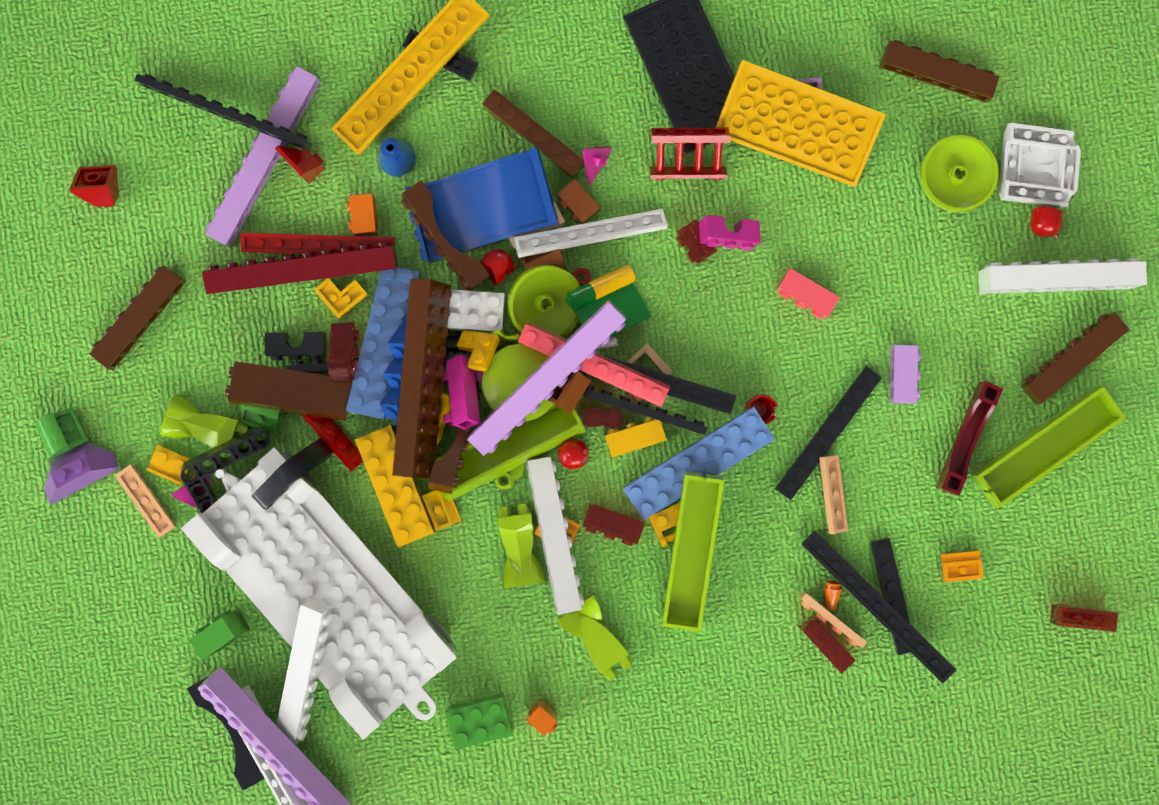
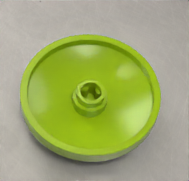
M966 135L949 136L938 141L928 150L920 168L921 185L929 200L943 210L956 213L971 211L984 204L993 194L999 176L998 164L992 151L980 140Z
M539 265L528 269L516 279L509 292L507 302L508 313L513 325L522 333L525 324L531 322L564 337L579 322L573 309L568 307L565 297H567V292L580 287V284L572 274L558 266Z
M524 344L510 345L495 353L487 372L484 371L482 377L483 393L489 406L495 410L550 356ZM543 399L539 403L540 407L533 414L529 412L525 416V422L543 416L554 404Z

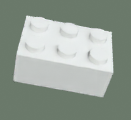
M451 289L452 296L449 304L448 330H470L487 333L498 329L503 331L505 293Z

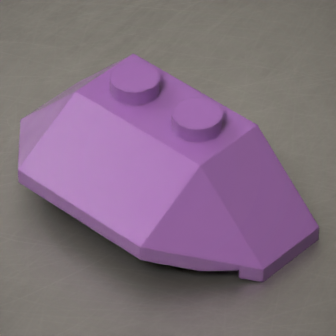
M86 443L70 450V453L53 459L44 486L49 504L52 505L118 470L119 466L114 453Z

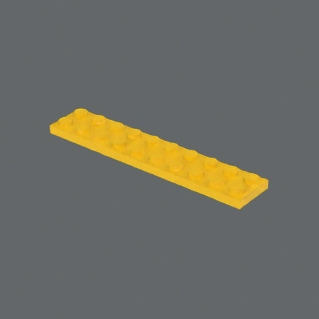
M450 0L331 129L357 155L361 156L485 23L490 15L475 0Z

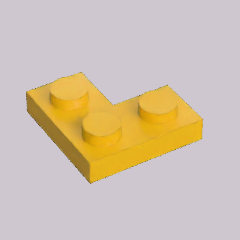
M327 278L314 289L338 319H341L368 296V293L357 280H354L340 291L333 281Z
M463 330L457 347L459 350L472 352L467 364L469 369L487 372L500 338L495 334Z

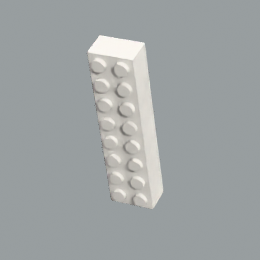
M1131 258L1120 262L1119 259L1106 260L1107 262H1100V260L1095 259L1087 260V262L1080 263V260H1071L1068 263L1062 264L1061 261H1049L1047 264L1042 265L1041 261L1029 262V264L1022 265V262H1012L1010 265L1004 266L1000 262L991 263L985 266V269L978 271L979 294L1133 289L1147 285L1146 261H1138V258Z

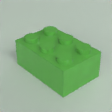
M228 610L210 620L209 624L192 633L194 637L189 642L200 658L204 660L224 648L250 628L237 610L233 612Z
M504 693L448 707L446 710L455 750L507 737L513 733Z

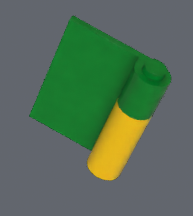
M625 265L567 292V297H565L568 307L573 309L581 326L610 300L626 316L625 326L619 332L615 330L610 337L652 317L633 284L635 282V274L629 265Z

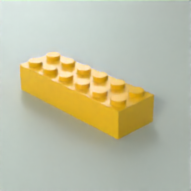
M390 425L355 439V442L397 547H401L433 534L435 530L421 498L422 495L415 478L392 476L396 430L394 425Z

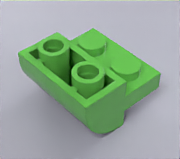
M245 405L240 406L242 408L239 417L240 423L255 428L264 426L270 433L276 434L281 415L284 411Z
M72 407L55 414L51 412L35 423L51 460L70 453L69 450L88 443Z

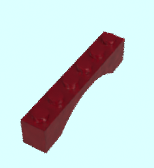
M987 381L978 382L935 488L951 495L960 496L967 479L968 468L976 443L987 420L997 406L1004 388Z

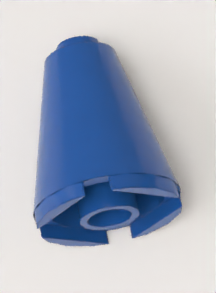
M395 138L386 139L382 143L378 152V163L385 173L390 176L400 177L409 173L415 165L416 155L410 143L403 139Z

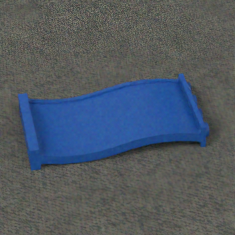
M537 147L425 183V186L433 195L434 218L440 232L449 244L461 253L523 233L560 224L541 154ZM409 212L412 223H415V221L412 218V212ZM415 223L416 230H414L416 240L420 241L421 248L419 252L421 258L428 263L443 259L444 257L441 258L436 252V246L433 241L430 242L425 237L423 227Z

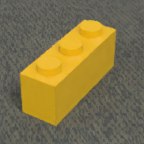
M646 418L644 419L645 423L640 425L634 422L625 425L626 429L621 431L618 428L608 430V435H605L611 458L667 441L661 421Z

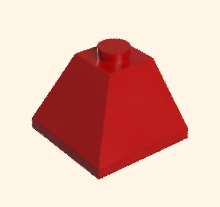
M283 146L275 147L278 153L308 184L325 169L322 165L324 161L317 153L312 155L307 150Z
M116 165L79 167L70 186V192L95 207L115 206L119 195Z

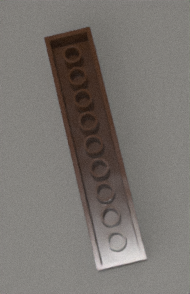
M410 279L392 476L430 478L438 450L437 436L439 433L440 403L443 393L442 381L445 373L446 337L448 336L447 326L450 316L449 304L452 291L451 285L431 279Z

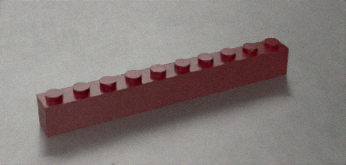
M389 241L378 242V246L370 247V244L358 245V249H351V246L339 248L340 251L332 252V249H325L320 251L321 254L314 255L313 251L304 252L299 257H294V254L283 255V259L276 260L275 257H267L262 262L252 259L246 260L245 264L238 265V262L226 263V267H219V264L209 265L206 270L202 271L205 292L207 295L396 269L398 261L395 243L389 244Z

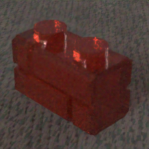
M697 219L676 233L678 237L675 239L681 248L683 246L688 251L686 256L691 263L695 262L696 265H699L717 252L715 247L700 244L699 222Z

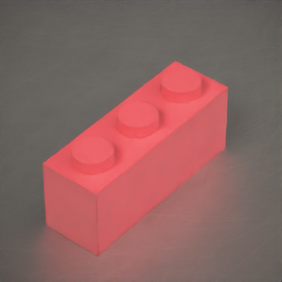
M791 268L787 270L776 289L779 292V296L786 300L792 299L796 302L795 305L803 310L809 309L812 311L811 314L818 319L828 318L840 298Z

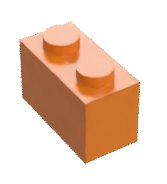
M372 193L349 195L350 201H347V211L351 213V220L348 221L350 232H353L355 236L377 235L378 224L375 196Z
M540 698L528 712L526 721L545 736L547 733L551 734L557 727L558 713Z

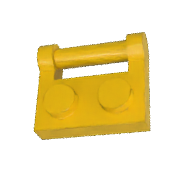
M679 503L649 517L662 548L674 541L675 532L665 537L662 532L676 526Z

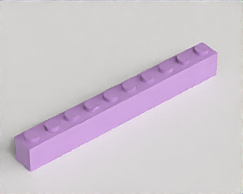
M299 67L292 70L288 76L286 87H283L279 93V100L270 109L268 121L272 122L274 127L279 128L283 126L290 129V133L293 134L317 90L320 80ZM260 133L253 140L250 153L245 155L242 168L235 173L234 182L226 190L223 203L219 204L216 208V215L213 221L208 223L205 235L231 248L281 156L275 147H286V142Z
M608 300L469 434L467 440L483 456L488 452L491 454L499 446L497 443L501 439L506 440L512 434L511 430L515 426H521L526 420L525 416L529 412L533 414L540 407L539 403L543 399L548 400L554 394L553 389L559 385L561 387L569 379L567 376L571 372L576 373L583 366L581 363L586 358L589 360L596 354L597 351L595 349L600 344L604 346L611 339L610 335L615 330L619 332L625 326L626 316Z
M222 668L212 672L197 688L201 692V696L214 705L216 712L223 715L228 720V724L241 733L243 740L250 743L259 756L264 757L269 767L282 776V780L295 790L299 798L304 799L309 805H351Z

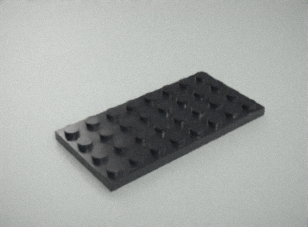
M657 0L624 15V23L672 127L715 128L733 83L734 75L700 1ZM705 143L703 144V147L710 145L712 143ZM684 144V154L687 155L694 152L696 144Z

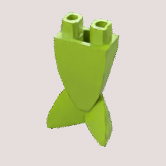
M174 395L167 407L160 435L168 438H188L193 436L215 448L235 438L236 434L241 435L247 432L249 426L240 423L239 419L200 413L196 406L188 399ZM244 443L239 444L238 447L242 449Z
M527 503L517 505L518 515L511 516L509 506L499 507L498 528L508 555L503 572V589L546 583L544 570L532 554L534 539L533 518Z
M593 594L583 599L584 605L581 606L582 610L564 613L557 619V622L567 632L583 638L595 667L600 674L603 673L610 681L618 675L613 668L616 663L619 662L625 670L632 665L629 652L623 643L602 624L599 604Z

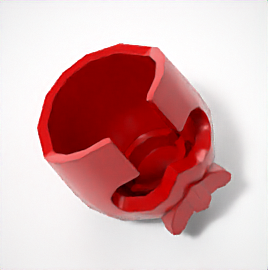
M1036 207L1032 209L1030 219L1032 232L1044 239L1047 237L1059 238L1058 232L1061 230L1063 223V209L1058 210L1052 207Z
M501 249L489 251L480 261L490 275V281L495 286L505 279V273L509 276L518 265L517 263L514 264L511 256Z
M755 395L746 402L745 411L754 406L765 424L775 420V407H778L773 398L767 395Z
M566 440L559 447L558 459L565 468L571 470L579 469L588 461L589 448L581 440Z

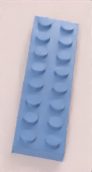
M399 267L381 271L346 408L347 412L380 419L386 418L380 406V402L390 389L384 372L394 359L388 342L407 315L410 279H420V271Z
M753 406L625 485L623 490L642 519L645 520L681 497L685 470L700 472L703 477H705L706 473L718 475L774 441L775 438Z

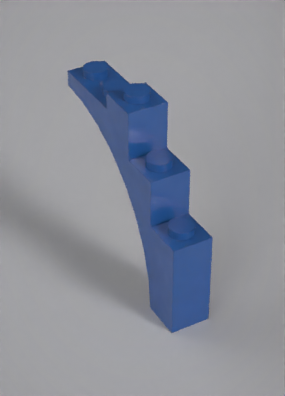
M407 315L388 342L394 359L384 372L390 389L380 402L386 418L393 419L396 427Z

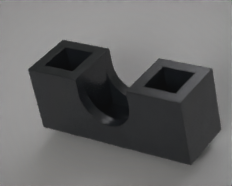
M303 332V342L295 348L290 346L287 333H265V356L271 357V360H283V357H290V360H302V357L309 356V360H321V356H326V333Z

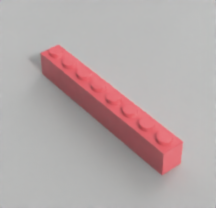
M528 322L525 324L518 342L551 356L568 339ZM597 352L591 359L588 360L586 358L581 363L583 366L579 369L660 407L671 387Z

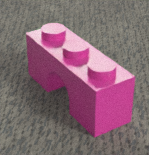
M706 215L699 221L700 244H707L709 247L725 246L727 249L736 247L742 248L745 251L753 250L754 247L761 243L760 221L741 219L734 225V232H731L725 225V217Z

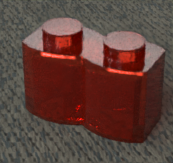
M588 408L583 410V425L592 428L601 425L607 428H618L622 426V412L617 409L602 411L597 408Z

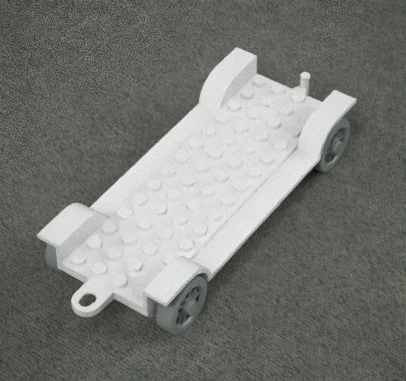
M274 447L258 461L259 465L243 479L229 473L227 470H217L215 475L217 478H222L227 493L204 513L197 514L181 530L212 564L229 574L291 647L293 646L301 604L312 597L332 606L330 613L332 618L327 627L328 636L323 645L325 651L320 659L321 669L317 677L329 690V696L337 710L364 740L403 703L416 718L420 720L432 718L436 712V702L423 685L457 658L453 653L456 650L455 643L447 633V630L430 614L423 613L316 489L315 481L309 473L296 481L266 511L251 497L286 460L292 457L291 454L288 452L280 454ZM419 702H427L430 707L429 714H423L417 709Z

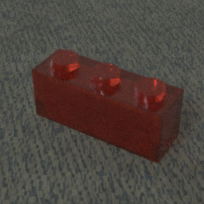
M354 322L331 323L328 372L331 381L355 380V372H358L356 356H359L357 341H360L359 329L356 330Z
M590 503L582 526L586 527L585 531L594 534L599 531L604 533L603 537L611 540L617 537L622 539L621 543L633 546V543L638 544L645 522Z
M1052 604L1050 623L1054 625L1116 632L1118 612Z
M811 615L798 627L841 674L856 661L814 615Z

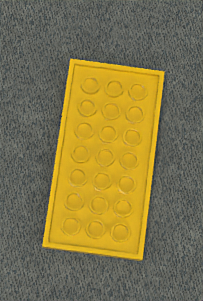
M741 59L715 128H729L730 141L856 187L886 114Z

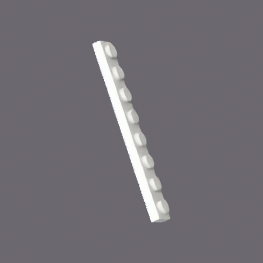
M657 209L514 237V243L518 258L557 249L561 250L667 229L668 224L663 209Z

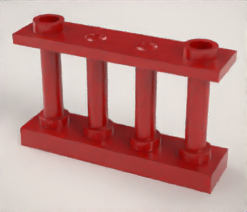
M651 128L652 143L657 144L656 167H650L651 179L712 178L713 180H721L722 178H727L726 167H721L723 144L730 143L729 128ZM666 143L676 144L675 167H664ZM686 143L696 144L694 167H683L684 144ZM705 143L715 144L714 167H702L703 144Z

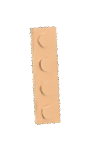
M839 455L819 457L829 534L847 532L848 525Z
M130 464L115 475L158 538L163 537L177 527L133 464Z
M805 592L801 593L799 596L802 600L801 605L809 611L814 609L817 612L816 617L824 623L829 621L833 625L831 629L839 635L841 633L845 634L848 637L846 641L852 646L856 647L858 645L861 648L865 646L867 642L808 594Z

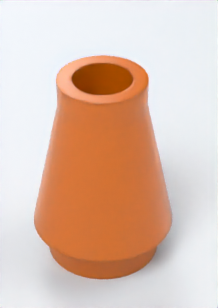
M827 580L825 585H823L825 608L836 610L843 588L839 581Z

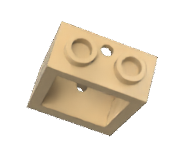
M648 343L627 361L632 364L642 354H645L661 373L667 375L673 373ZM629 392L625 394L632 402L636 400L638 403V401L642 400V398Z

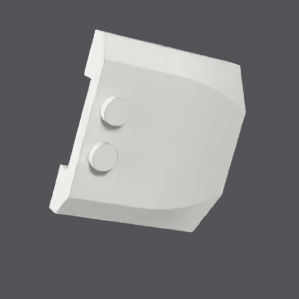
M1018 123L1007 124L1002 142L998 188L1000 199L1060 208L1067 207L1070 198L1078 189L1081 150L1079 145L1076 146L1073 138L1075 135L1074 131Z

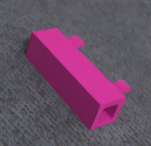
M456 355L454 358L446 361L447 371L443 375V380H446V384L449 385L451 413L443 415V423L450 422V426H457L466 430L480 424L475 371L467 366L470 358L464 355Z

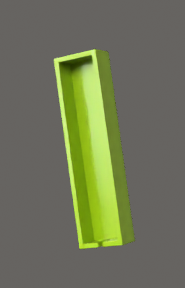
M1104 386L1094 387L971 476L981 490H986L983 493L992 506L1001 508L1126 419V417Z
M553 405L543 416L524 422L519 427L515 426L511 430L512 434L506 440L501 439L497 443L499 446L491 454L488 452L483 456L469 442L467 452H463L461 457L464 459L463 468L458 470L457 476L460 477L458 487L453 488L452 494L442 492L444 498L450 502L563 444L566 440L585 433L586 430L575 408L569 414ZM443 456L435 459V462L441 459Z
M684 471L662 615L663 627L701 632L725 481L723 476L706 473L705 477H703L700 472Z

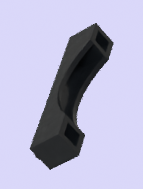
M206 677L188 687L187 690L196 706L204 708L215 715L228 730L235 750L234 775L244 791L262 781L264 776L238 730L232 728L228 724V720L216 712L214 705L201 696V692L197 688L208 678Z

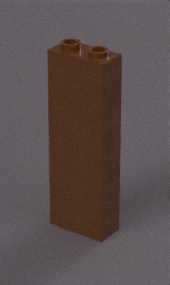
M234 361V367L230 366L228 378H231L230 386H226L225 397H228L229 403L343 421L347 419L348 412L346 408L352 388V379Z

